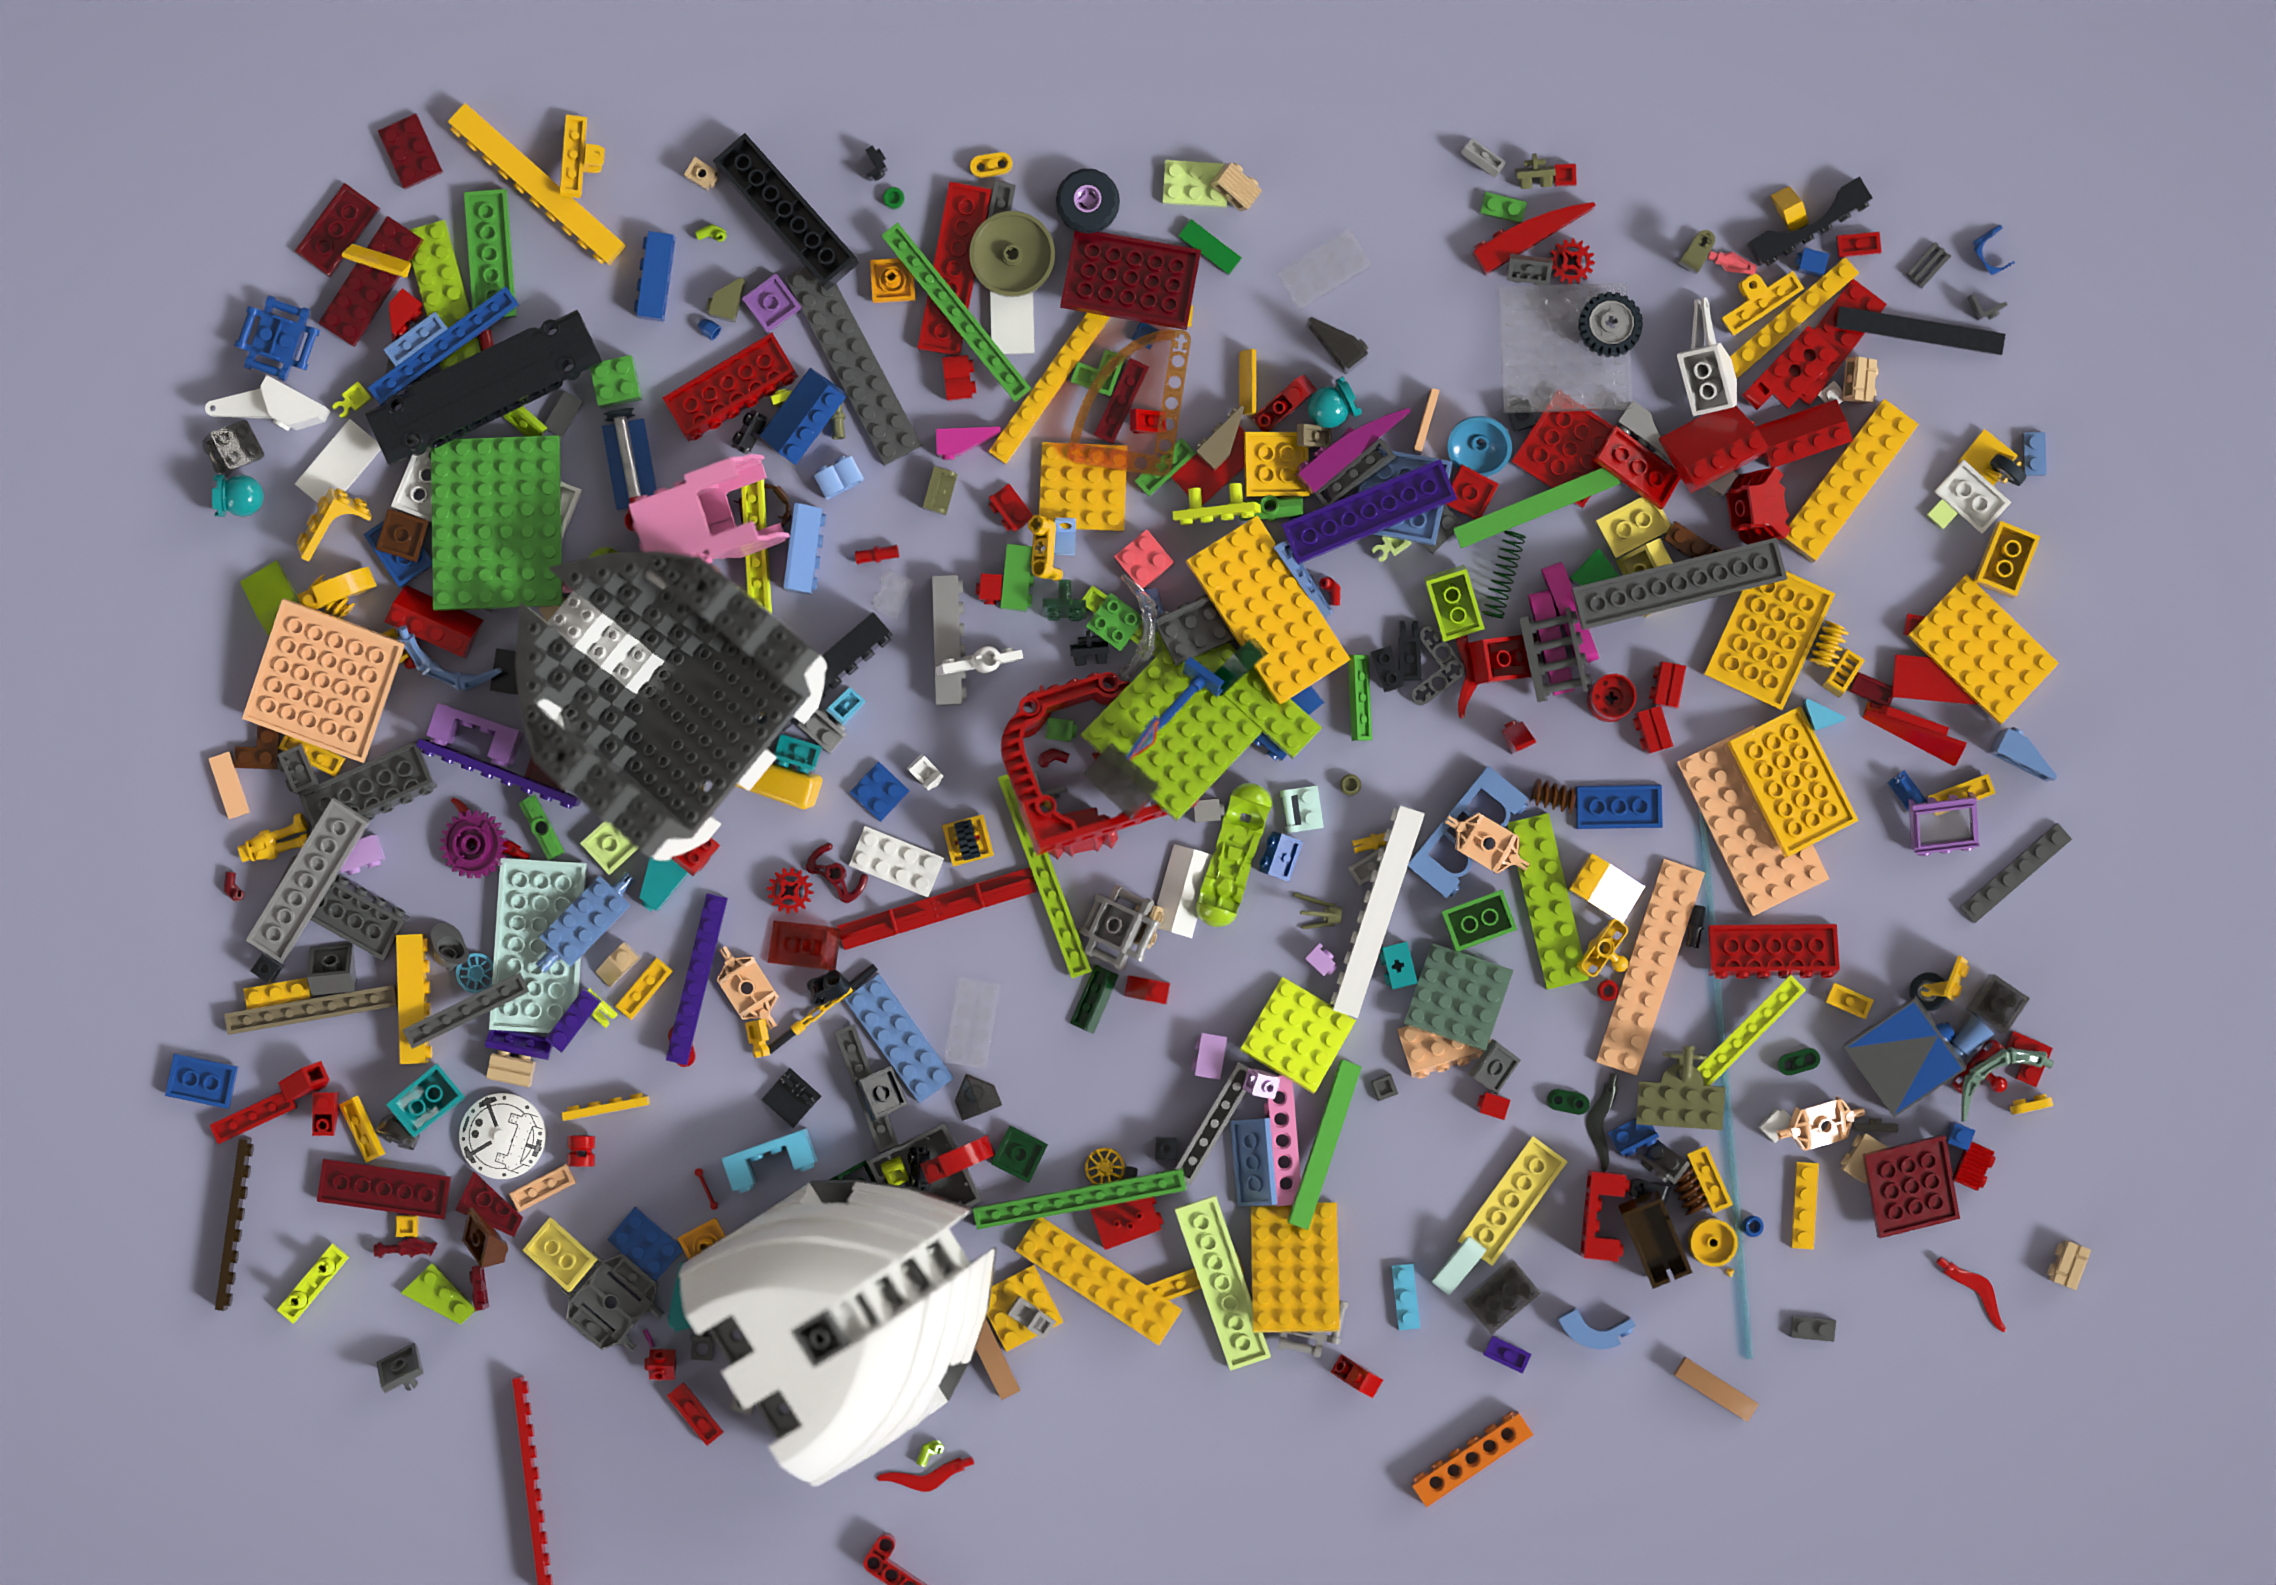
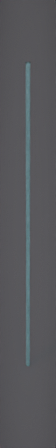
M1698 808L1703 872H1705L1704 887L1707 922L1709 926L1716 925L1709 833L1707 823ZM1712 976L1719 1046L1726 1039L1721 979H1715ZM1728 1068L1721 1074V1084L1726 1087L1724 1119L1731 1200L1733 1203V1223L1738 1240L1736 1258L1745 1359H1754Z

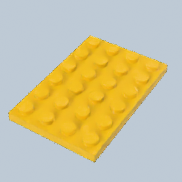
M1787 571V579L1784 581L1741 591L1703 674L1779 710L1784 708L1835 596V593Z
M1967 574L1954 585L1907 635L1999 725L2016 710L2059 664Z
M1801 706L1727 742L1785 858L1859 821Z
M1337 1202L1317 1203L1309 1230L1287 1223L1292 1205L1251 1206L1253 1332H1339Z

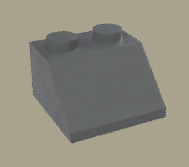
M352 943L310 947L307 980L312 995L355 991L356 969Z

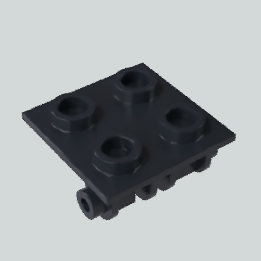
M496 648L493 670L501 668L502 672L491 679L490 691L519 695L515 666L516 651Z
M789 1068L761 1100L794 1128L822 1096L795 1071Z

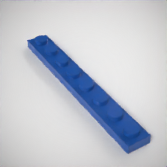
M504 287L368 387L369 391L380 405L386 403L389 397L399 394L519 306V303L508 288Z

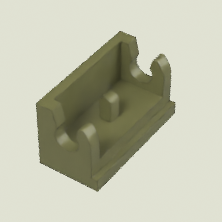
M934 466L923 504L924 510L947 515L958 474Z

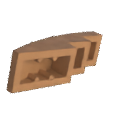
M985 1319L976 1350L1001 1400L1021 1390L991 1327Z
M1685 1356L1673 1374L1747 1422L1759 1405L1756 1401Z

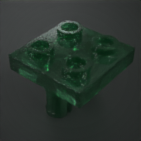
M1059 580L1057 599H1043V618H1047L1050 621L1069 618L1070 621L1075 622L1086 619V600L1072 599L1071 580Z

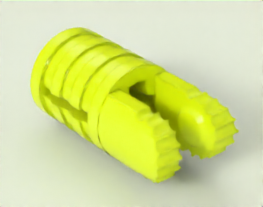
M589 988L588 991L601 1000V1003L591 1016L606 1028L610 1021L605 1015L614 1019L617 1016V1012Z

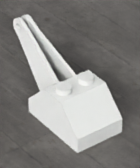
M1706 297L1701 298V301L1700 299H1695L1691 350L1677 354L1693 416L1724 410L1737 405V379L1732 360L1722 344H1716L1708 299ZM1704 333H1705L1706 346H1704Z
M266 375L260 389L212 400L205 406L206 413L212 417L274 419L273 423L287 431L290 428L300 430L323 423L331 412L325 406Z

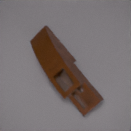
M1673 521L1662 539L1689 559L1723 551L1676 521Z

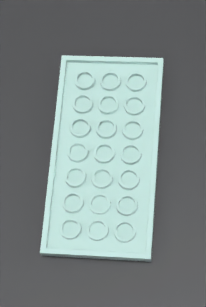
M500 858L502 865L499 872L492 986L521 972L530 992L491 1010L489 1030L550 1033L579 994L581 957L571 968L562 959L557 960L544 973L541 968L546 962L540 968L535 963L549 951V947L539 937L585 891L587 863Z

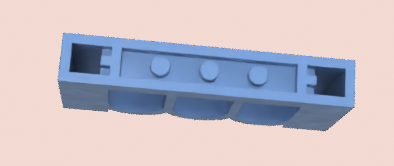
M1489 766L1485 768L1408 863L1407 867L1444 898H1447L1449 895L1453 897L1460 889L1458 884L1461 881L1457 878L1468 873L1472 866V859L1466 856L1467 861L1464 870L1460 873H1451L1428 855L1429 851L1442 836L1455 845L1456 839L1447 832V829L1450 827L1448 824H1445V820H1448L1447 817L1450 815L1456 819L1461 812L1468 818L1473 814L1465 807L1480 789L1503 808L1505 814L1504 820L1500 824L1502 827L1508 824L1510 814L1513 816L1516 813L1521 814L1528 806L1525 803L1528 798ZM1491 837L1485 838L1483 845L1485 849L1489 847Z

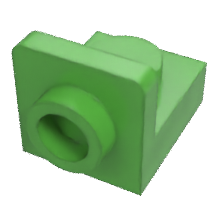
M1048 718L1046 739L1071 742L1072 738H1076L1077 725H1074V720Z

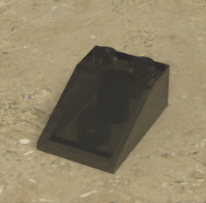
M1313 317L1307 320L1306 326L1346 375L1366 360L1369 348L1362 339L1357 340L1355 336Z

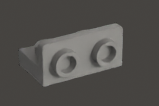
M819 706L805 724L800 722L798 726L828 753H831L847 735L844 732L846 728L837 720L833 723L828 718L829 713L822 706Z

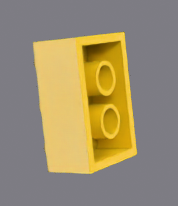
M2003 521L1997 522L1973 579L1974 582L2007 597H2017L2040 536Z

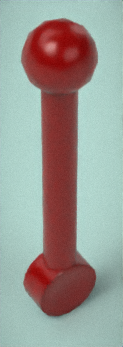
M697 1168L694 1173L699 1177L710 1201V1208L716 1210L718 1203L714 1201L703 1177V1170Z

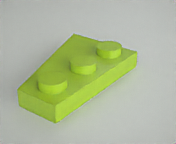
M431 1263L401 1292V1294L460 1325L475 1312L474 1305L434 1263Z

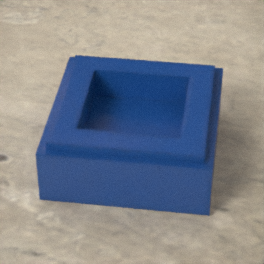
M1140 322L1131 340L1150 350L1160 330L1147 323Z

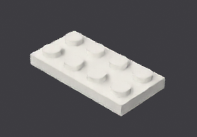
M865 826L849 866L929 898L944 857Z

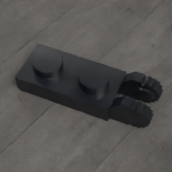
M1399 621V671L1402 680L1421 681V646L1418 634V621H1413L1412 623L1413 638H1405L1406 624L1404 621Z

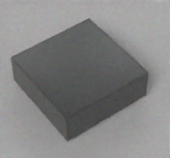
M1391 1074L1371 1081L1378 1101L1398 1094Z

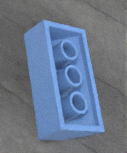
M794 503L783 587L787 592L812 595L813 590H817L818 577H815V571L820 568L821 556L817 555L818 548H822L824 535H820L821 526L825 527L826 514H823L822 508Z

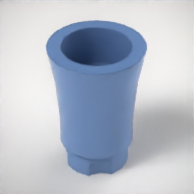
M1972 1014L1965 1026L1952 1040L1953 1043L1951 1045L1964 1061L1967 1056L1970 1057L1978 1047L1995 1034Z

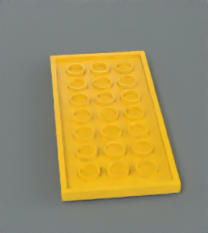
M1257 515L1187 559L1186 563L1239 645L1242 647L1247 641L1255 638L1269 653L1254 668L1277 704L1281 705L1351 659L1315 603L1310 600L1274 549L1276 543Z

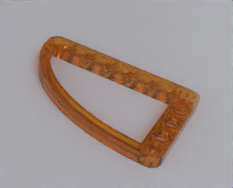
M1169 329L1146 334L1129 343L1109 360L1091 384L1077 414L1068 448V458L1072 463L1164 477L1170 473L1191 344V337L1188 332ZM1180 335H1184V339L1187 340L1182 346V350H1187L1186 353L1181 351L1173 352V348L1178 350L1179 343L1175 341V338H1179ZM1171 340L1154 455L1080 444L1089 411L1099 391L1115 369L1136 351L1157 342ZM1179 355L1183 357L1184 364L1181 367H1175L1172 364L1174 356ZM1171 377H1178L1181 380V385L1178 388H1172L1169 385ZM1168 398H1175L1178 405L1175 409H1168L1165 402ZM1165 419H1172L1175 426L1172 430H1165L1162 423ZM1162 440L1170 441L1171 449L1169 451H1162L1159 448V443ZM1079 448L1081 453L1087 454L1086 449H1090L1089 462L1085 461V456H1079V459H1075L1071 452ZM1101 451L1104 453L1105 458L1101 463L1093 461L1092 455L1094 452ZM1157 453L1163 456L1170 455V459L1165 457V465L1168 466V469H1164L1163 472H1159V468L1156 467V464L1161 462V457H1157ZM1118 454L1126 458V462L1122 466H1117L1113 462L1114 457ZM1141 457L1147 461V466L1144 469H1137L1134 464L1135 460Z

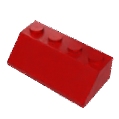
M1837 399L1755 426L1769 447L1764 454L1767 467L1769 468L1778 467L1853 441L1847 420Z
M405 585L392 603L384 622L396 628L405 625L409 634H414L420 639L466 659L484 620L462 610L435 611L433 610V597Z

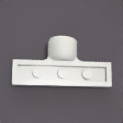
M985 646L978 649L974 655L961 657L962 661L955 662L954 659L943 660L942 665L935 668L937 676L976 669L981 673H989L996 670L1000 664L1023 659L1022 650L1014 651V648L1001 650L1002 654H1000L995 648Z

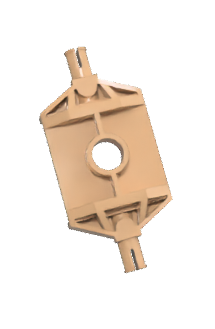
M1475 813L1460 822L1450 815L1447 817L1448 820H1445V824L1453 827L1456 831L1455 850L1460 851L1494 873L1498 874L1512 864L1524 871L1527 869L1524 865L1529 866L1530 863L1521 859L1518 855L1519 836L1482 814ZM1487 837H1491L1494 841V846L1489 850L1483 846V841Z
M727 946L723 947V950L720 949L719 952L725 960V966L719 974L717 982L741 1019H765L769 1030L777 1026L770 1012L779 995L771 986L754 957L734 958L727 949ZM744 982H750L753 985V991L750 994L742 992L741 986Z
M1835 1096L1837 1100L1805 1109L1796 1107L1789 1127L1778 1130L1776 1132L1779 1140L1792 1137L1799 1148L1804 1151L1845 1140L1848 1138L1854 1118L1865 1116V1113H1863L1865 1111L1863 1107L1850 1110L1844 1100L1838 1096ZM1828 1121L1826 1129L1821 1130L1822 1123Z

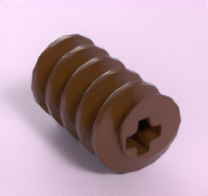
M1537 779L1532 788L1530 802L1532 799H1535V805L1538 806L1543 801L1544 808H1547L1549 803H1552V810H1555L1560 805L1561 812L1568 807L1569 814H1572L1576 794L1574 787H1570L1566 792L1565 785H1562L1558 790L1557 783H1553L1550 788L1549 781H1545L1541 786V780Z
M1693 1167L1687 1168L1677 1181L1678 1187L1674 1190L1675 1193H1682L1677 1198L1678 1200H1685L1681 1208H1689L1685 1216L1703 1209L1709 1202L1708 1199H1701L1705 1194L1704 1191H1697L1701 1184L1694 1183L1698 1178L1696 1175H1690L1694 1171Z

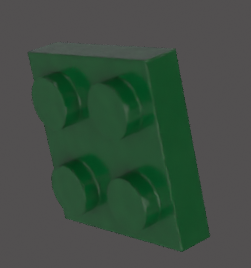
M1010 1125L991 1165L1030 1183L1048 1144Z

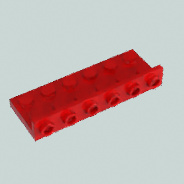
M770 333L665 395L662 399L688 442L691 440L695 441L700 439L703 433L708 430L718 428L728 418L737 417L740 411L745 408L755 406L760 399L774 395L777 389L782 386L792 384L798 375L774 334Z
M1837 924L1708 926L1710 956L1708 976H1714L1715 979H1725L1727 976H1736L1737 979L1757 976L1759 979L1770 978V975H1778V978L1785 979L1790 975H1799L1800 978H1811L1813 975H1821V978H1832L1840 971Z

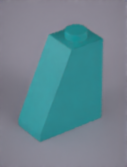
M650 857L639 897L643 900L641 904L650 912L653 909L659 911L689 873L671 858L669 860H657Z

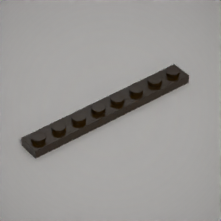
M239 1138L215 1304V1310L219 1311L227 1310L233 1300V1294L230 1293L231 1285H234L236 1279V1272H233L234 1263L237 1264L239 1258V1251H236L237 1242H240L242 1237V1230L239 1229L240 1221H243L245 1215V1208H242L243 1199L246 1200L248 1194V1187L245 1184L246 1178H249L251 1173V1165H248L249 1157H252L254 1152V1144H251L252 1139Z

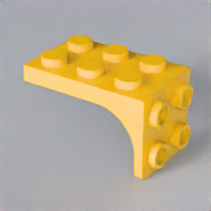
M329 488L326 495L320 497L315 515H310L305 533L301 532L296 544H298L297 547L301 558L309 562L328 526L336 517L343 514H355L370 521L372 516L369 508L366 506L367 503L357 497L355 500L348 497V493L342 489L336 488L334 490Z

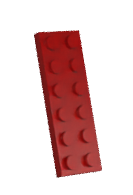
M1855 279L1850 281L1814 328L1840 355L1798 398L1807 406L1811 405L1865 334L1835 328L1838 307L1881 313L1887 305ZM1811 350L1804 351V359L1806 361H1813L1815 358L1814 353ZM1792 365L1789 368V373L1791 376L1797 377L1800 374V369Z

